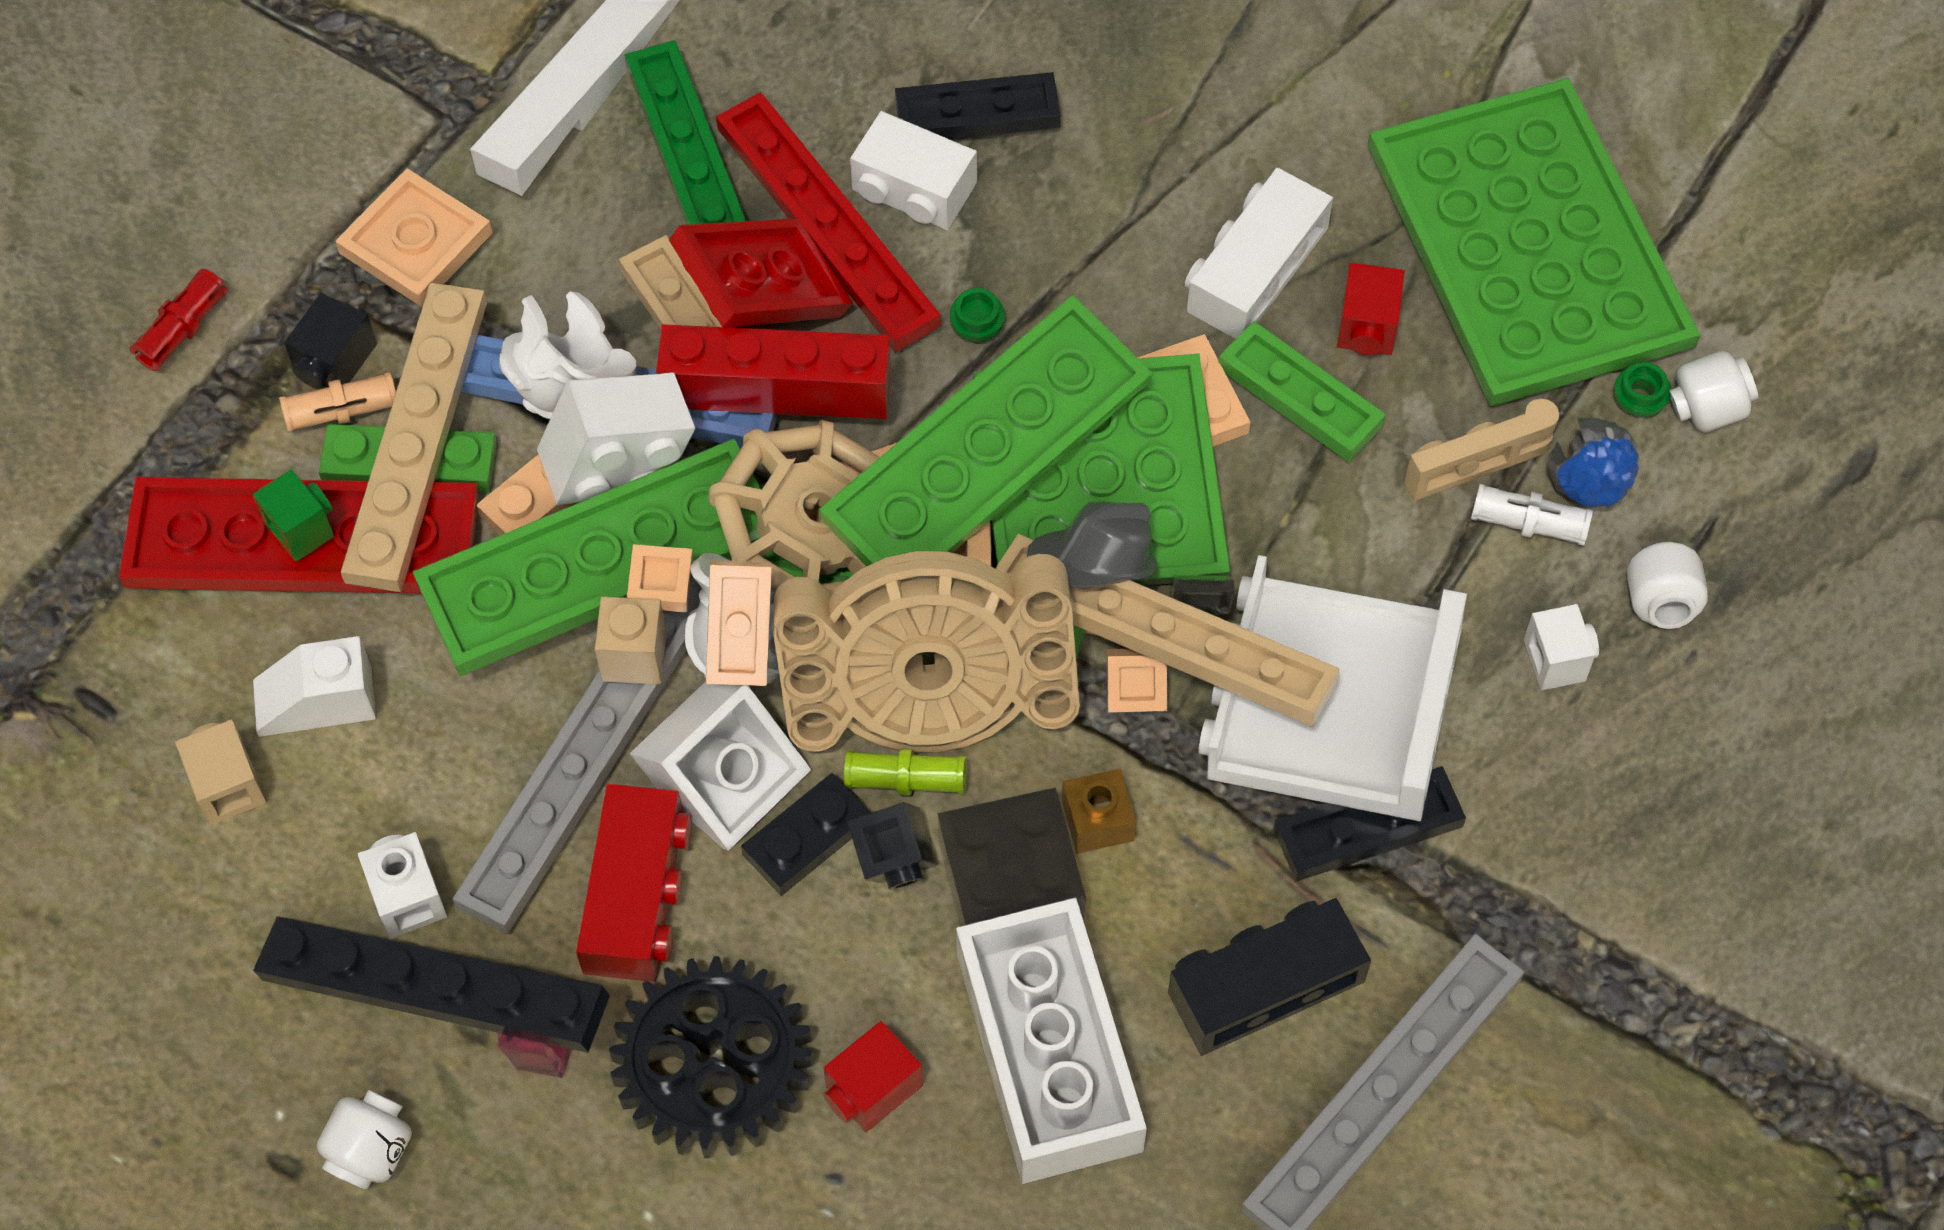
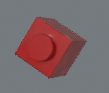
M1349 263L1337 348L1353 350L1362 355H1392L1399 322L1405 270Z
M879 1021L823 1067L826 1088L828 1089L823 1093L826 1102L843 1122L848 1123L851 1119H854L866 1133L923 1086L922 1065L882 1021Z

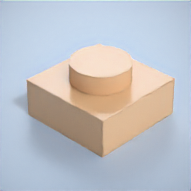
M633 544L627 598L660 599L663 611L687 612L691 580L690 566L693 562L692 549Z
M1106 649L1108 713L1167 711V665L1131 649Z

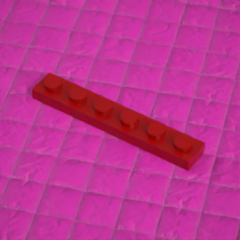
M762 92L716 116L718 131L788 219L799 218L845 291L880 335H889L890 347L895 353L941 327V314Z

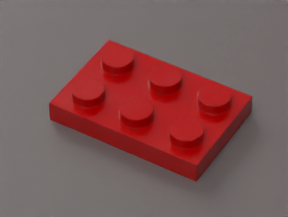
M799 218L679 225L669 238L671 245L682 261L683 267L692 277L708 303L710 311L717 318L722 328L839 318L853 304Z

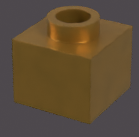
M1121 768L1063 781L1062 803L1076 854L1134 841L1136 820ZM1110 801V803L1105 807L1099 808L1093 806L1095 804Z

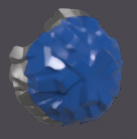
M1594 417L1577 418L1582 435L1570 441L1569 449L1572 455L1566 458L1559 443L1556 442L1555 448L1548 455L1546 467L1550 469V476L1554 482L1555 489L1560 493L1566 494L1580 505L1609 507L1622 499L1627 494V490L1632 488L1639 470L1638 463L1640 458L1637 452V443L1630 436L1626 428L1619 427L1616 422L1610 423L1605 419L1601 420Z

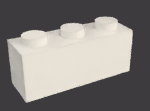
M1278 167L1264 184L1257 182L1248 193L1243 204V212L1235 222L1228 220L1219 231L1214 243V250L1207 260L1199 258L1190 269L1185 280V287L1189 289L1187 312L1235 339L1253 321L1258 323L1327 231L1333 197Z

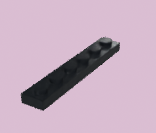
M279 916L274 921L253 969V972L262 981L589 1053L610 998L606 989L598 984Z

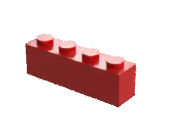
M662 324L656 374H675L688 410L887 419L891 376L889 335Z

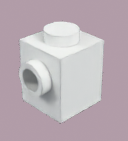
M416 832L405 836L390 835L376 841L370 849L357 853L379 916L390 939L447 918L445 908Z

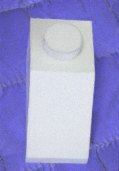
M360 636L299 645L253 679L256 732L259 737L376 719L372 666Z

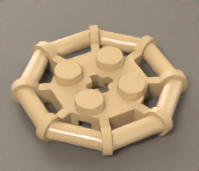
M820 420L818 425L769 432L753 429L743 436V446L719 483L713 484L709 489L708 502L716 508L732 558L731 561L771 563L763 557L773 551L803 569L802 577H809L818 582L819 574L829 575L839 568L848 567L854 575L857 571L866 567L824 523L811 520L804 511L803 506L807 509L814 508L816 504L823 506L859 476L855 471L833 459L831 454L860 472L865 471L880 457L836 431L833 422ZM813 449V453H815V455L810 456L807 462L794 463L796 458L786 459L782 454ZM758 464H763L771 474L762 490L745 486ZM740 508L753 510L756 513L758 519L756 527L760 539L751 543ZM771 563V590L776 592L780 584L787 579L795 577ZM846 580L821 585L832 595Z

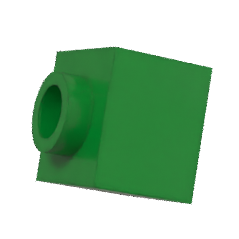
M292 469L252 494L264 523L295 562L334 537L326 516L333 511L328 499L314 482L305 486Z

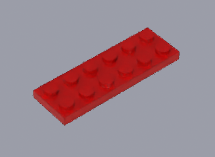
M135 477L119 579L124 588L421 594L413 571L474 546L478 513L476 504L479 503L478 487L476 483H433L402 591L396 592L346 584L341 575L342 566L369 481L301 480L305 486L314 482L331 504L333 511L326 516L334 537L295 562L264 523L252 495L275 479Z

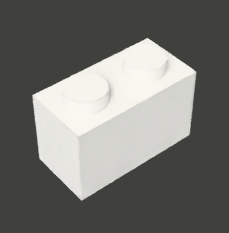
M880 111L850 158L852 190L858 192L870 202L887 204L906 212L917 222L923 224L931 223L945 230L949 229L977 184L976 150Z

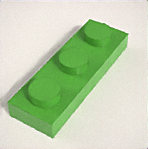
M1255 321L1218 358V363L1221 364L1226 375L1347 462H1350L1384 426L1386 418L1384 412Z
M327 424L318 472L321 480L369 481L385 427ZM449 430L434 482L476 483L479 492L491 493L498 447L495 433Z

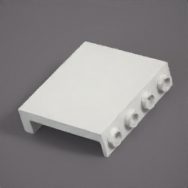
M1258 555L1253 577L1243 576L1241 579L1236 609L1244 612L1241 624H1233L1340 668L1338 683L1313 727L1214 685L1212 705L1219 706L1216 720L1205 719L1199 743V754L1208 756L1207 779L1421 821L1460 640L1467 593L1444 589L1440 608L1436 610L1266 578L1267 557Z

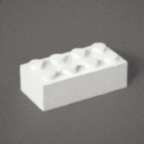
M1072 898L957 927L958 961L1022 1184L1144 1152L1146 1124L1077 899Z

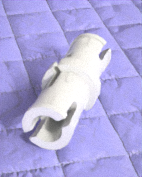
M1479 484L1471 520H1480L1521 530V536L1532 538L1533 533L1584 546L1593 510L1542 499L1543 494L1531 491L1530 496Z

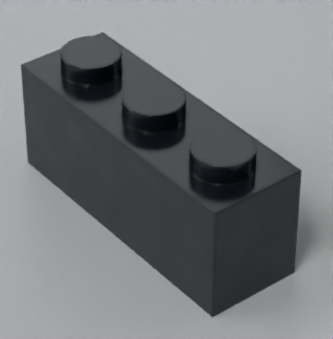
M1337 898L1320 905L1316 901H1309L1292 909L1286 914L1284 921L1264 929L1261 925H1255L1239 932L1230 940V945L1209 954L1207 950L1203 949L1185 956L1177 962L1175 969L1170 973L1168 995L1200 1056H1203L1365 983L1371 959Z

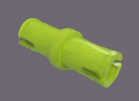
M903 748L900 749L899 754L854 752V750H847L844 785L847 788L897 789V793L900 796H911L913 790L965 794L967 782L966 756L914 755V749Z

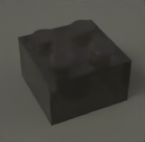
M1056 787L937 813L939 846L960 927L1072 898L1077 899L1084 922L1086 896Z

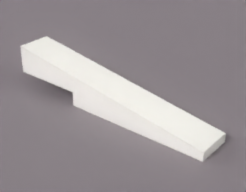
M606 0L472 146L470 151L476 174L522 196L571 129L574 127L583 131L627 72L624 54L644 49L679 0Z

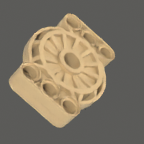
M915 551L886 557L860 569L842 583L832 595L818 581L809 577L787 579L779 585L775 592L774 642L789 737L798 748L813 752L829 749L837 743L846 727H848L855 734L883 747L896 750L901 748L914 749V752L938 753L967 747L994 735L1014 720L1020 711L1035 725L1044 729L1065 727L1073 722L1078 715L1080 703L1068 573L1065 565L1052 555L1036 554L1028 556L1018 564L1010 578H1007L1001 571L975 558L950 552ZM936 652L934 654L935 664L923 665V656L919 655V653Z

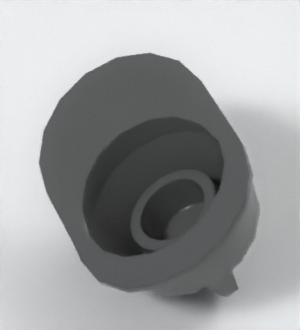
M1089 502L1079 511L1067 529L1047 533L1035 538L1028 546L1027 557L1036 554H1049L1058 558L1066 567L1069 587L1093 588L1128 580L1150 578L1157 571L1156 560L1149 552L1151 544L1150 509L1143 503Z

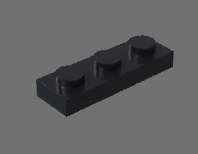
M1054 72L895 88L896 110L899 119L947 139L1060 128L1061 115Z
M1443 766L1432 769L1421 821L1325 803L1276 819L1273 830L1294 880L1297 882L1462 828L1466 816Z

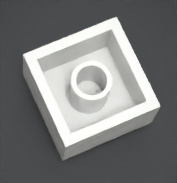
M674 373L569 380L563 389L537 451L556 504L580 503L678 462L695 430V426Z

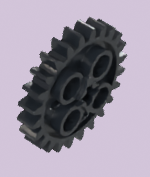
M719 956L713 957L709 972L702 973L694 959H688L687 976L679 978L669 967L664 968L666 986L659 989L648 981L642 983L647 1002L642 1004L637 1001L627 1000L625 1003L627 1012L634 1022H615L614 1025L616 1036L625 1042L609 1047L612 1062L622 1065L610 1072L615 1087H627L618 1095L623 1110L638 1107L632 1116L634 1125L638 1130L655 1122L652 1136L654 1143L660 1145L671 1134H674L677 1152L681 1155H684L692 1141H699L704 1158H710L714 1143L723 1141L730 1156H734L737 1151V1137L743 1135L755 1147L760 1146L758 1127L765 1124L770 1129L779 1133L782 1130V1126L777 1113L778 1109L797 1113L799 1110L798 1101L790 1090L804 1091L809 1089L808 1075L798 1070L813 1066L812 1051L801 1047L812 1041L810 1028L806 1025H796L803 1018L802 1006L800 1003L784 1006L789 998L788 988L784 983L767 991L770 981L766 969L763 968L751 980L748 979L745 961L741 959L734 965L731 973L723 972ZM700 1007H711L718 1011L717 1016L707 1024L697 1025L687 1020L689 1015ZM668 1028L678 1030L683 1034L686 1041L671 1034L666 1035L665 1030ZM752 1037H762L770 1042L769 1048L759 1055L750 1056L739 1050L743 1042ZM718 1049L722 1050L724 1062L712 1056ZM699 1051L711 1057L705 1063H702ZM666 1057H676L684 1061L682 1068L670 1076H661L653 1072L654 1066ZM737 1071L751 1078L757 1077L759 1082L751 1085L743 1081ZM726 1087L737 1093L735 1099L723 1107H713L705 1102L707 1095L717 1088Z

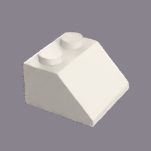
M705 681L629 753L657 789L679 791L683 813L691 814V821L719 846L728 851L811 771V768L748 685L706 684Z

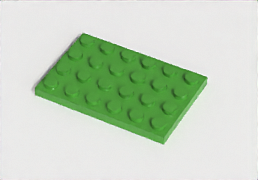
M1569 78L1370 132L1368 148L1490 407L1697 346L1701 335Z

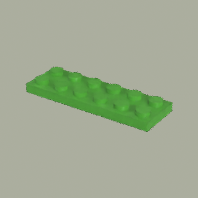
M1071 295L819 509V518L865 566H869L886 557L915 551L953 553L1149 384L1153 373L1074 295Z
M731 439L413 571L418 588L459 677L598 619L601 597L627 598L633 544L692 549L693 561L705 553L718 554L731 561L732 558L716 508L710 505L708 498L710 487L713 484L719 483L740 451L736 440ZM752 473L745 486L760 489ZM740 508L751 543L760 539L756 527L758 522L756 513L753 510Z

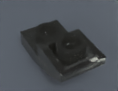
M1172 575L1168 597L1216 617L1220 614H1230L1234 594V580L1232 576Z

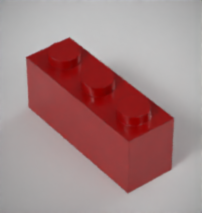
M617 784L606 785L576 949L583 975L655 982L659 962L669 961L673 928L671 925H665L668 905H678L682 887V870L675 869L678 849L687 850L691 835V814L683 813L679 791Z

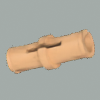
M386 372L384 375L341 384L339 379L329 381L328 388L289 397L283 396L279 397L289 433L296 429L338 420L339 425L350 423L349 417L390 408L392 407L396 391L391 373Z

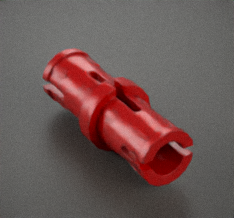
M200 269L185 289L172 302L170 300L164 302L158 309L159 316L129 347L130 352L136 355V360L146 368L158 371L180 343L186 338L192 339L200 330L199 323L212 307L228 293L227 287L221 285L223 281L213 272L207 269Z

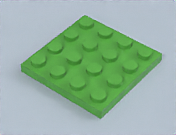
M1200 353L1138 358L1153 373L1150 383L990 520L995 568L1017 534L1034 540L1047 533L1065 530L1070 526L1079 511L1089 502L1106 501L1113 503H1143L1150 509L1151 544L1149 552L1156 560L1157 571L1150 578L1130 581L1147 586L1228 577L1230 566ZM974 372L973 378L976 377L980 372Z

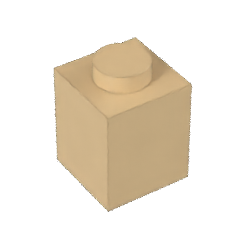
M601 597L595 654L603 682L662 683L667 629L660 599Z
M232 719L220 724L209 723L193 730L189 736L175 741L196 801L210 826L267 803L246 747Z

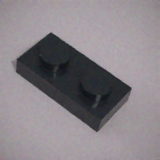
M830 773L742 844V855L776 892L783 896L852 839L847 821L870 814L871 812L833 773Z

